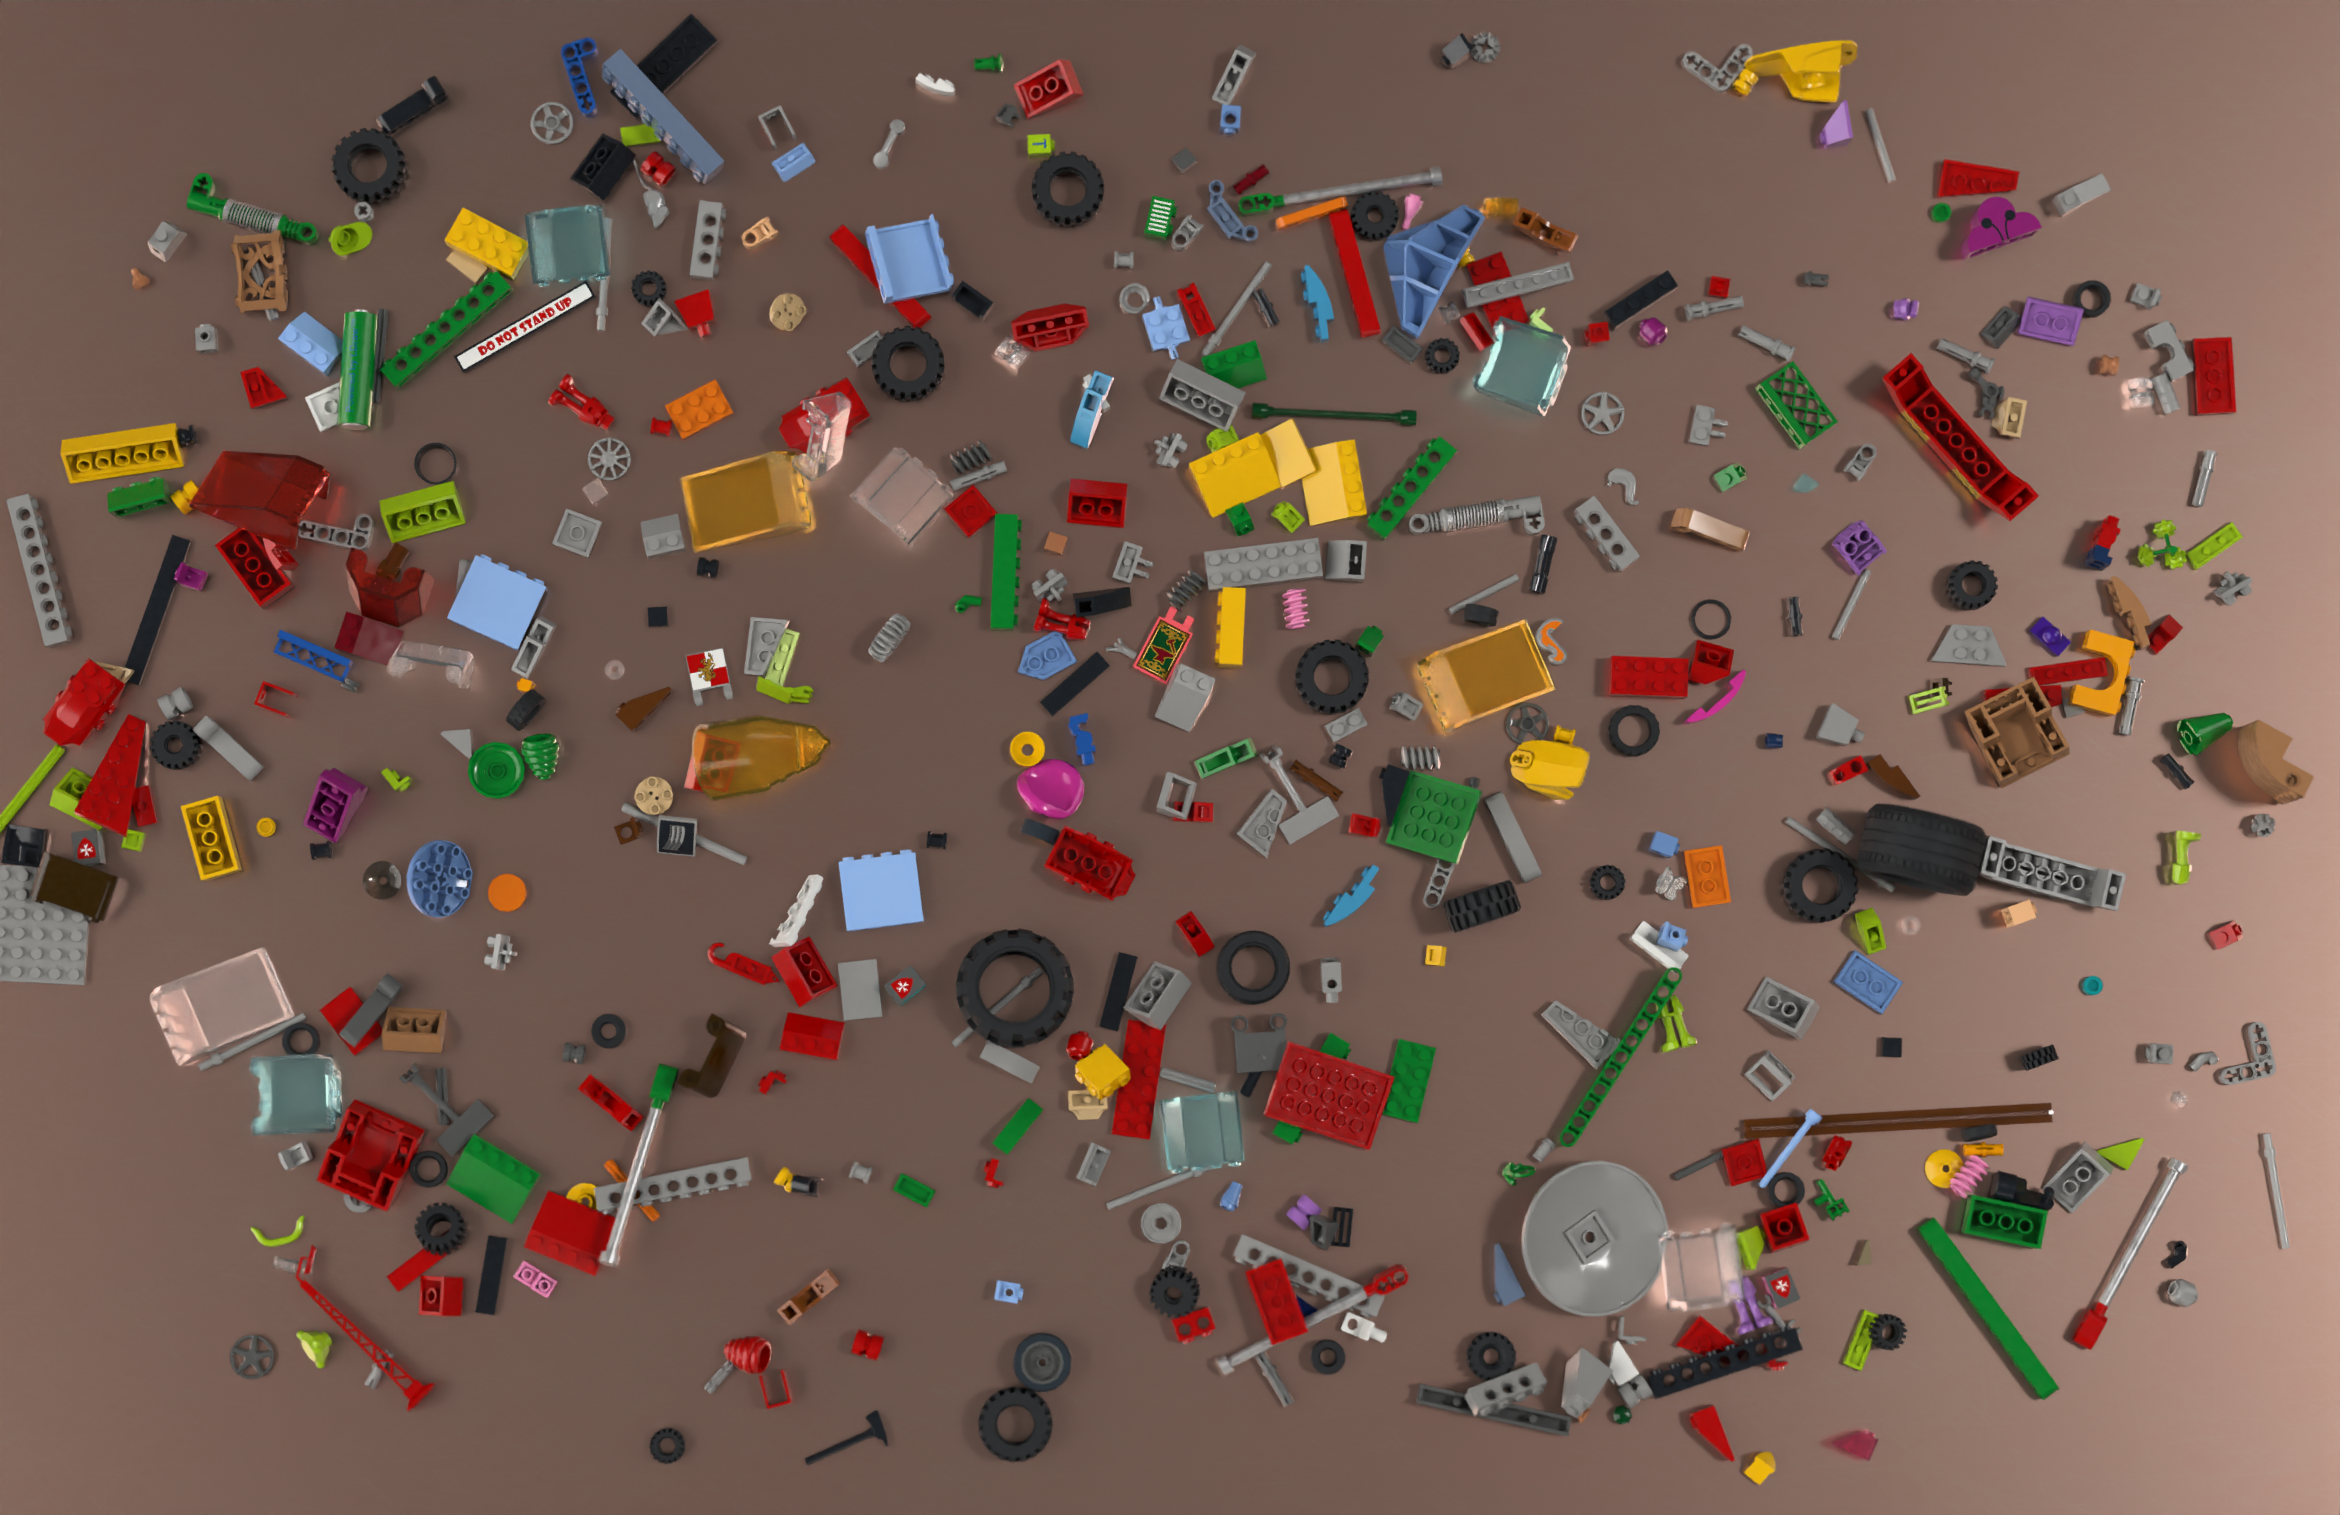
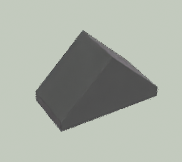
M1312 1214L1310 1216L1311 1243L1327 1251L1340 1224L1325 1215Z

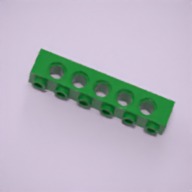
M1439 436L1437 440L1433 438L1426 446L1429 448L1425 454L1420 453L1415 460L1417 464L1414 468L1411 469L1409 467L1403 474L1405 479L1401 484L1397 482L1390 490L1393 492L1389 498L1385 496L1380 502L1379 506L1381 508L1378 512L1373 511L1367 518L1369 522L1367 527L1384 541L1456 454L1457 450ZM1437 454L1440 460L1432 462L1429 459V455ZM1424 468L1427 470L1428 475L1420 477L1417 470ZM1413 483L1416 489L1413 492H1409L1406 490L1405 485ZM1400 497L1404 504L1396 506L1393 503V499ZM1383 512H1389L1392 516V519L1389 521H1384L1381 517V514Z

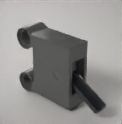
M1275 1013L1269 1020L1270 1027L1275 1030L1274 1032L1244 1033L1249 1024L1246 1017L1239 1015L1231 1021V1028L1234 1031L1237 1073H1249L1240 1090V1093L1246 1097L1251 1096L1262 1072L1279 1070L1286 1049L1285 1026L1287 1025V1018L1282 1013ZM1277 1016L1281 1017L1284 1021L1281 1027H1276L1273 1024V1019ZM1242 1019L1245 1022V1027L1242 1030L1236 1029L1234 1026L1235 1020Z

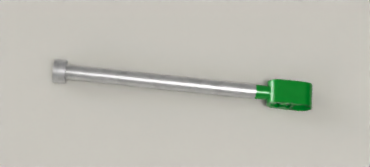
M1440 166L1430 167L1429 172L1272 196L1269 193L1249 195L1240 199L1238 210L1241 215L1248 217L1270 213L1276 207L1364 194L1366 192L1370 193L1374 190L1376 192L1432 183V186L1442 185V174ZM1263 200H1267V203H1269L1268 207L1262 204ZM1249 202L1252 205V209L1244 210L1242 204Z
M659 1063L649 1096V1098L653 1099L606 1251H601L599 1262L612 1267L618 1266L620 1256L617 1255L663 1104L664 1102L669 1103L679 1068Z

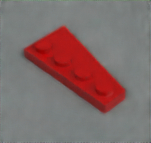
M1944 159L1937 197L2015 191L2020 171Z

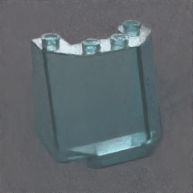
M604 204L551 208L528 212L524 215L533 284H538V287L550 286L549 282L559 280V283L570 282L571 278L585 281L589 280V276L595 277V281L606 280L607 276L611 275Z
M1500 316L1493 326V332H1495L1497 340L1491 346L1490 359L1484 364L1483 372L1481 371L1474 376L1473 387L1481 394L1544 417L1548 407L1553 406L1568 366V363L1565 362L1570 352V345L1562 335Z
M307 1054L251 1057L249 1069L254 1077H260L259 1091L261 1093L259 1104L261 1116H255L251 1122L253 1135L332 1133L335 1131L336 1118H340L342 1115L341 1073L339 1069L335 1070L332 1055Z
M1237 1091L1160 1100L1167 1170H1172V1173L1183 1172V1168L1191 1167V1171L1203 1170V1166L1210 1165L1211 1169L1222 1168L1224 1163H1229V1166L1233 1167L1241 1166V1162L1245 1161Z

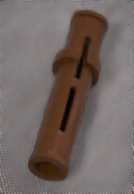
M1297 759L1290 767V770L1304 778L1303 781H1308L1336 802L1339 796L1342 795L1343 791L1313 772L1314 769H1309Z

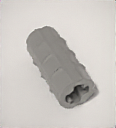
M2165 373L2152 378L2154 389L2158 395L2157 398L2160 400L2165 415L2181 409L2168 374Z
M1828 807L1816 818V821L1822 827L1826 828L1829 833L1834 835L1844 845L1856 833Z

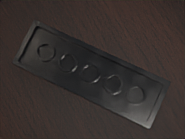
M691 13L637 67L664 94L718 40ZM614 87L610 94L637 120L641 115L630 109L628 106L629 102L625 98H620L615 92L616 88Z

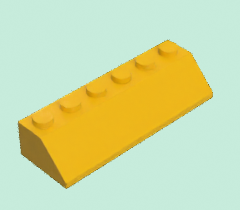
M176 423L62 440L60 453L70 484L184 467L182 446Z

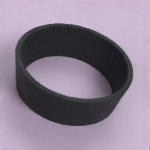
M429 443L417 452L414 461L415 471L427 483H445L452 478L456 471V457L453 451L445 444ZM435 448L446 450L454 460V469L451 475L440 482L429 481L423 476L420 469L423 455Z

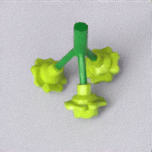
M2163 519L2159 523H2155L2153 533L2159 539L2163 537L2167 546L2165 549L2156 551L2147 544H2143V546L2139 547L2137 558L2141 564L2149 567L2154 564V558L2158 554L2166 553L2164 555L2166 566H2170L2171 569L2182 568L2183 563L2187 562L2186 552L2184 550L2181 551L2180 547L2171 546L2169 537L2175 534L2176 526L2173 525L2172 520L2167 521Z

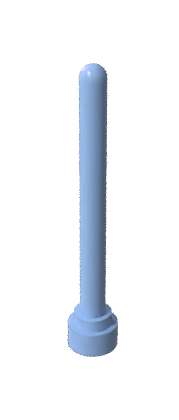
M1811 1108L1805 1114L1807 1115L1805 1117L1806 1121L1760 1181L1759 1185L1761 1188H1765L1809 1128L1819 1123L1823 1118Z

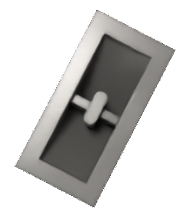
M471 729L442 731L441 735L471 759L474 754L473 732Z

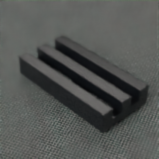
M1334 1207L1333 1220L1337 1222L1338 1211H1341L1339 1240L1335 1242L1334 1236L1331 1246L1350 1247L1353 1209ZM1345 1212H1349L1346 1243H1342Z

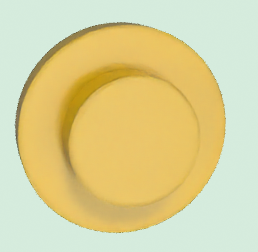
M262 818L258 821L256 829L261 836L269 837L274 834L276 824L270 818Z

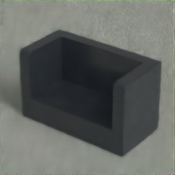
M963 280L951 296L954 302L981 321L985 320L994 307V302Z

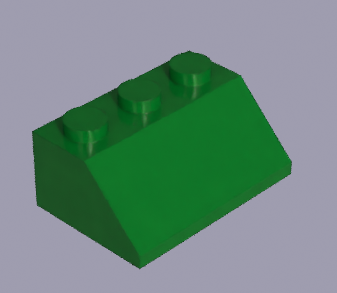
M1256 340L1201 358V364L1205 373L1238 389L1267 380Z
M153 477L149 479L150 482L143 484L142 482H135L130 484L131 487L113 488L112 492L107 493L109 513L118 518L172 503L167 481L161 477Z

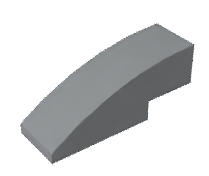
M542 616L536 619L511 668L512 671L527 679L530 677L546 649L557 624Z
M987 1041L980 1055V1058L1031 1084L1040 1066L989 1041Z

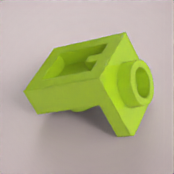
M1232 425L1228 432L1219 428L1213 430L1206 437L1207 445L1212 453L1239 441Z
M1285 501L1277 504L1274 512L1271 514L1291 533L1305 520L1290 503Z
M386 768L381 772L397 792L400 790L403 792L411 786L410 782L412 779L409 776H406L399 782L400 776L394 769L390 771V769Z

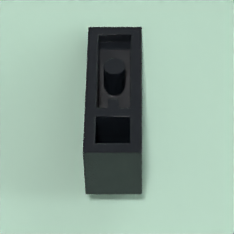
M1389 764L1386 768H1382L1379 776L1382 779L1381 789L1387 827L1392 826L1410 773Z

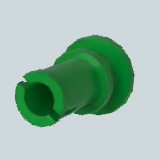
M998 53V57L993 55L991 58L974 59L975 71L992 69V71L999 69L1000 72L1003 71L1004 62L1001 53Z

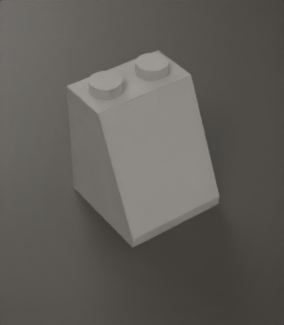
M1581 1348L1566 1363L1561 1407L1569 1415L1578 1418L1591 1406L1613 1370L1584 1348Z

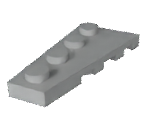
M1556 1000L1541 1014L1595 1069L1615 1051L1621 1041L1611 1036L1607 1031L1593 1025L1589 1020L1583 1019Z

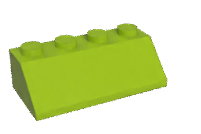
M454 481L379 500L381 515L391 543L466 524Z

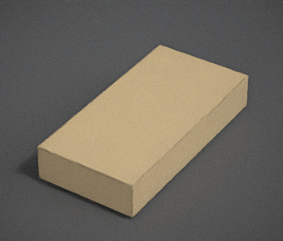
M456 249L446 259L447 262L476 284L488 270L484 264Z

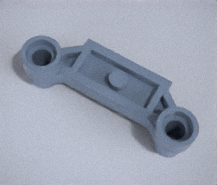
M1219 180L1212 181L1209 185L1210 206L1207 207L1208 212L1229 239L1234 237L1246 240L1247 242L1255 241L1258 237L1257 228L1252 225L1245 227L1222 197L1224 192L1223 183ZM1218 188L1220 191L1215 192L1213 189ZM1252 233L1254 236L1248 237L1247 234Z

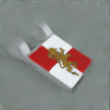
M723 648L686 655L696 706L703 705L701 691L723 687L727 700L733 699Z

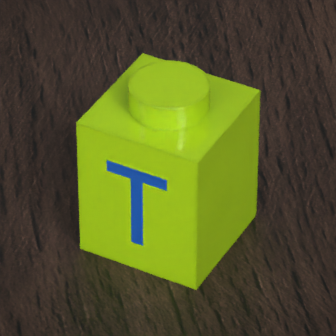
M1050 134L1028 135L1029 158L1051 156V151H1055V141L1051 140Z

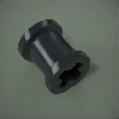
M928 831L926 848L942 847V849L946 850L947 833L935 834Z
M327 841L325 844L317 845L311 843L310 853L312 860L321 857L332 858L331 842Z

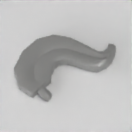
M1619 468L1609 472L1607 486L1610 487L1612 483L1623 484L1626 487V501L1630 505H1638L1639 501L1634 500L1636 478L1633 474Z

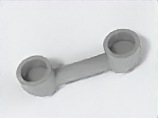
M896 119L890 123L891 132L881 152L876 153L873 159L874 165L878 169H884L888 166L889 159L887 155L896 137L905 132V124L902 120Z

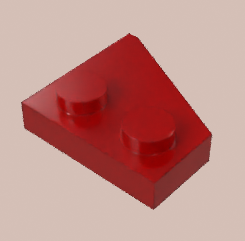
M259 367L240 372L251 409L287 399L286 394Z

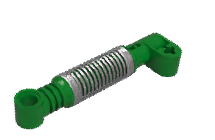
M200 173L193 180L187 199V209L215 216L225 223H233V225L236 224V226L246 227V229L256 230V232L259 231L263 234L280 230L282 237L287 236V238L296 239L306 245H313L319 239L317 229L309 222H295V220L289 219L287 215L272 212L271 210L262 209L233 199L226 198L223 200L213 197L216 184L207 173ZM203 189H204V190L206 191L207 195H206V194L199 193V192H197V190L203 192ZM307 230L312 231L310 237H304V233Z

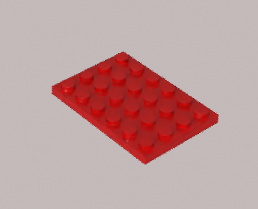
M1288 1041L1263 1115L1370 1150L1394 1076Z

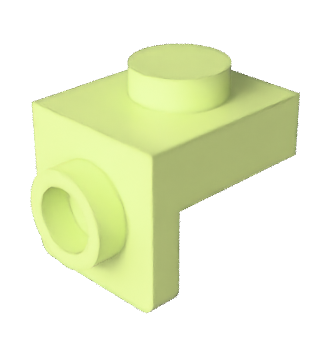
M1543 307L1540 311L1536 309L1530 316L1532 321L1529 325L1534 328V332L1539 337L1543 338L1544 336L1547 339L1552 334L1553 329L1540 319L1546 310Z

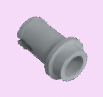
M1548 1138L1542 1140L1543 1143L1532 1155L1541 1163H1543V1160L1552 1149L1555 1150L1554 1146L1556 1144Z

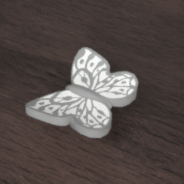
M1667 866L1664 873L1657 879L1656 892L1659 894L1665 893L1666 899L1674 900L1677 897V890H1682L1688 883V879L1683 876L1674 877L1671 868Z

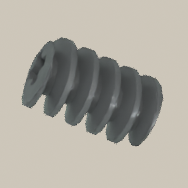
M980 440L977 441L978 447L973 443L971 444V450L964 447V454L960 450H957V457L952 453L950 454V461L958 477L959 470L963 474H966V467L972 471V464L980 467V460L986 464V457L993 461L988 448Z
M1192 570L1187 571L1189 577L1186 575L1182 576L1184 582L1177 581L1179 588L1173 586V593H1166L1168 600L1180 612H1182L1180 605L1188 606L1185 601L1186 599L1191 602L1193 601L1191 594L1198 596L1196 589L1203 590L1202 583L1208 585L1198 573Z

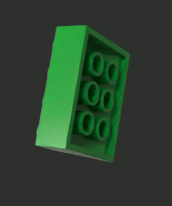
M474 1134L459 1158L446 1185L513 1224L543 1174L481 1136Z

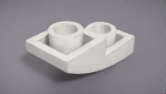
M919 73L916 77V83L931 92L945 96H954L956 94L954 85L947 79L943 81L939 78L934 83L935 80L927 74L924 76Z

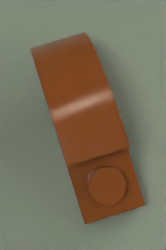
M1522 207L1513 223L1517 229L1530 238L1555 250L1558 248L1571 253L1578 238L1576 233L1557 227L1541 218L1538 213Z
M827 1269L777 1311L786 1323L790 1325L841 1283Z

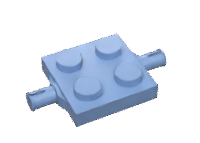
M1160 296L1154 297L1153 301L1156 309L1142 315L1152 350L1154 352L1161 349H1169L1171 360L1178 359L1176 347L1190 341L1180 306L1177 304L1163 307Z

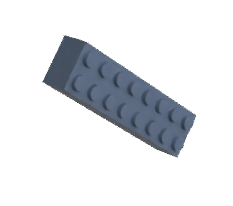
M621 49L603 63L602 78L604 81L616 88L615 92L617 95L629 102L628 106L630 109L642 116L641 120L643 123L655 130L654 134L656 137L668 144V150L681 158V164L694 172L693 176L698 182H703L706 185L722 171L725 161Z

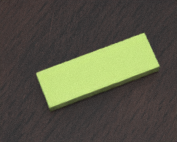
M789 629L785 630L769 665L765 679H769L783 687L800 633Z

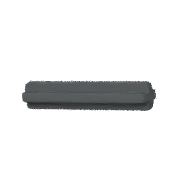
M436 1068L437 1095L448 1105L446 1068ZM437 1106L438 1124L448 1125L449 1117Z

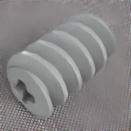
M1402 746L1401 767L1405 765L1406 770H1408L1410 765H1412L1413 769L1416 770L1417 766L1420 765L1421 770H1424L1425 765H1428L1429 770H1431L1433 765H1435L1436 769L1439 770L1440 748L1437 751L1436 746H1433L1430 751L1429 747L1425 746L1422 751L1421 747L1417 746L1416 751H1414L1413 746H1410L1407 751L1406 747Z

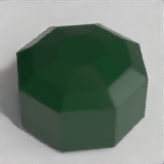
M1624 1405L1616 1407L1612 1413L1614 1421L1621 1425L1629 1423L1632 1418L1631 1410Z

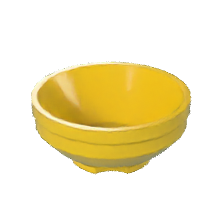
M1022 732L1012 740L1010 753L1016 763L1030 767L1042 760L1045 753V745L1042 738L1036 733ZM1027 744L1031 745L1034 749L1033 753L1029 756L1022 753L1023 746Z

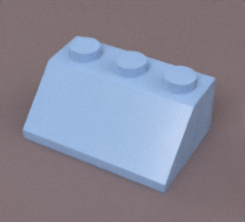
M303 312L289 323L278 338L283 344L326 376L329 375L342 358L343 340L306 312Z

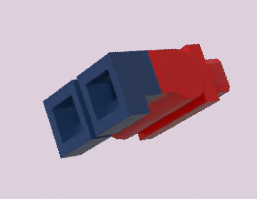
M2108 515L2107 518L2103 519L2102 524L2095 529L2094 534L2096 536L2092 541L2085 565L2102 571L2111 565L2113 558L2109 557L2108 554L2111 545L2116 541L2121 529L2117 528L2119 518Z

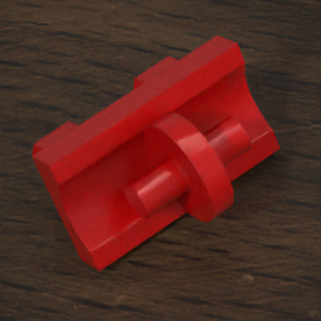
M1834 1135L1822 1157V1161L1826 1162L1825 1167L1836 1171L1849 1152L1852 1141H1846L1843 1137Z

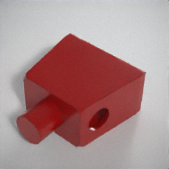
M709 289L674 301L690 331L698 329L700 338L711 335L708 325L715 322Z

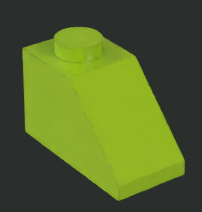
M1871 907L1856 913L1857 928L1868 955L1886 949L1882 924L1874 909Z

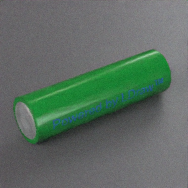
M358 309L344 314L337 426L349 430H368L371 428L378 316L368 313L367 310Z

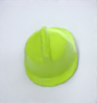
M364 222L338 225L332 230L328 240L331 242L333 251L337 255L343 256L365 248L372 239V230Z

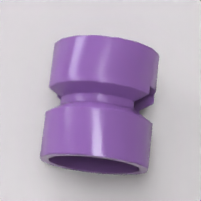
M1303 1194L1297 1201V1206H1292L1286 1215L1301 1229L1305 1230L1310 1225V1216L1312 1214L1319 1215L1322 1210Z

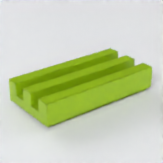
M1945 686L1910 695L1913 714L1950 705L1946 699L1948 696L1944 691L1946 690ZM1940 692L1939 696L1915 702V698ZM1940 699L1942 701V703H1938L1920 709H1917L1916 707Z

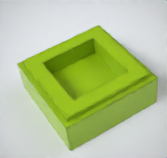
M128 829L127 838L123 837L121 848L141 852L146 833Z

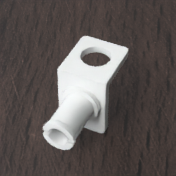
M1350 1312L1346 1313L1341 1326L1342 1331L1366 1341L1372 1338L1383 1343L1387 1336L1386 1331L1374 1327V1322ZM1350 1319H1356L1357 1327L1353 1330H1350L1347 1325Z

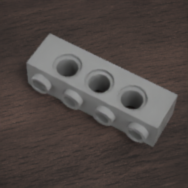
M699 201L689 274L692 279L714 281V276H718L719 265H716L717 257L720 258L721 256L719 239H723L724 228L721 227L722 220L726 219V209H724L722 203ZM713 218L716 220L714 226H707V220ZM712 237L714 241L710 245H705L704 239ZM703 256H710L711 261L704 264L701 262Z
M1595 496L1591 497L1574 511L1576 514L1574 515L1575 519L1580 525H1585L1588 529L1586 530L1587 535L1592 540L1595 539L1599 544L1597 546L1603 555L1607 554L1610 558L1609 563L1614 570L1618 569L1621 572L1639 559L1640 555ZM1592 515L1597 516L1599 523L1592 524L1589 521V517ZM1601 531H1608L1611 535L1610 539H1603ZM1612 547H1621L1622 554H1614L1612 551Z
M1533 1363L1469 1388L1465 1399L1475 1417L1479 1415L1486 1416L1492 1410L1497 1408L1504 1409L1510 1403L1515 1401L1519 1403L1530 1395L1537 1396L1541 1394L1547 1381L1538 1364ZM1520 1383H1525L1527 1387L1522 1386ZM1503 1389L1509 1390L1510 1393L1504 1392ZM1486 1396H1490L1494 1400H1489L1486 1398Z

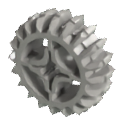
M898 613L893 615L875 637L868 653L875 660L884 662L901 643L911 623L903 615L901 616Z

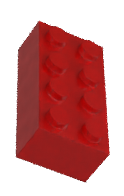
M244 523L215 545L262 609H265L295 587L283 570L275 568L266 552L264 544L247 523Z
M1611 656L1609 665V696L1686 699L1688 697L1689 659Z

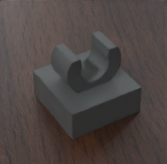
M1005 103L994 118L999 123L1014 127L1011 118L1014 116L1016 119H1020V115L1016 113L1018 109L1015 106Z

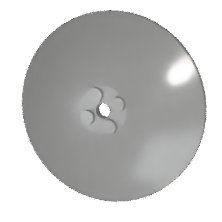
M1605 1161L1581 1162L1571 1165L1551 1177L1534 1196L1526 1213L1522 1231L1523 1257L1527 1271L1535 1286L1554 1305L1581 1316L1611 1315L1636 1303L1648 1292L1658 1278L1665 1262L1668 1248L1667 1219L1655 1191L1634 1171L1622 1165ZM1588 1232L1593 1234V1239L1590 1242L1585 1240V1235Z

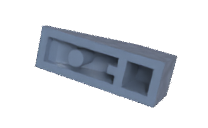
M1497 1243L1494 1245V1288L1496 1290L1494 1296L1498 1304L1502 1303L1503 1306H1506L1524 1297L1525 1294L1500 1244Z

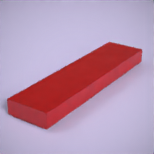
M2105 657L2029 668L2030 678L2034 677L2039 686L2108 676Z
M450 1229L446 1230L439 1237L446 1235ZM423 1248L390 1273L387 1278L395 1289L400 1292L443 1259L447 1253L445 1252L443 1256H439L438 1253L433 1255L430 1251L427 1252Z

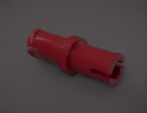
M1262 164L1253 172L1245 174L1246 177L1232 187L1240 196L1251 186L1255 187L1257 182L1269 175L1270 172Z

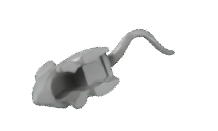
M634 159L633 162L639 180L649 190L643 194L648 208V214L653 220L654 228H657L669 215V210L665 206L663 194L645 184Z

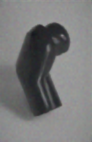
M2177 1241L2175 1243L2174 1256L2166 1261L2171 1269L2186 1259L2187 1245L2185 1242Z

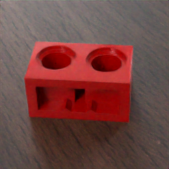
M1208 1306L1188 1313L1184 1317L1180 1316L1179 1318L1171 1319L1179 1342L1183 1341L1184 1344L1195 1341L1194 1337L1200 1334L1202 1337L1213 1334L1212 1330L1216 1329ZM1201 1317H1206L1209 1320V1325L1206 1328L1198 1326V1320ZM1182 1324H1188L1191 1327L1189 1334L1183 1335L1180 1333L1179 1328Z

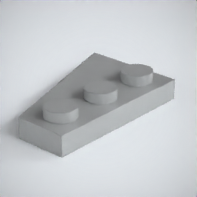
M751 617L744 674L765 676L789 624L788 620Z

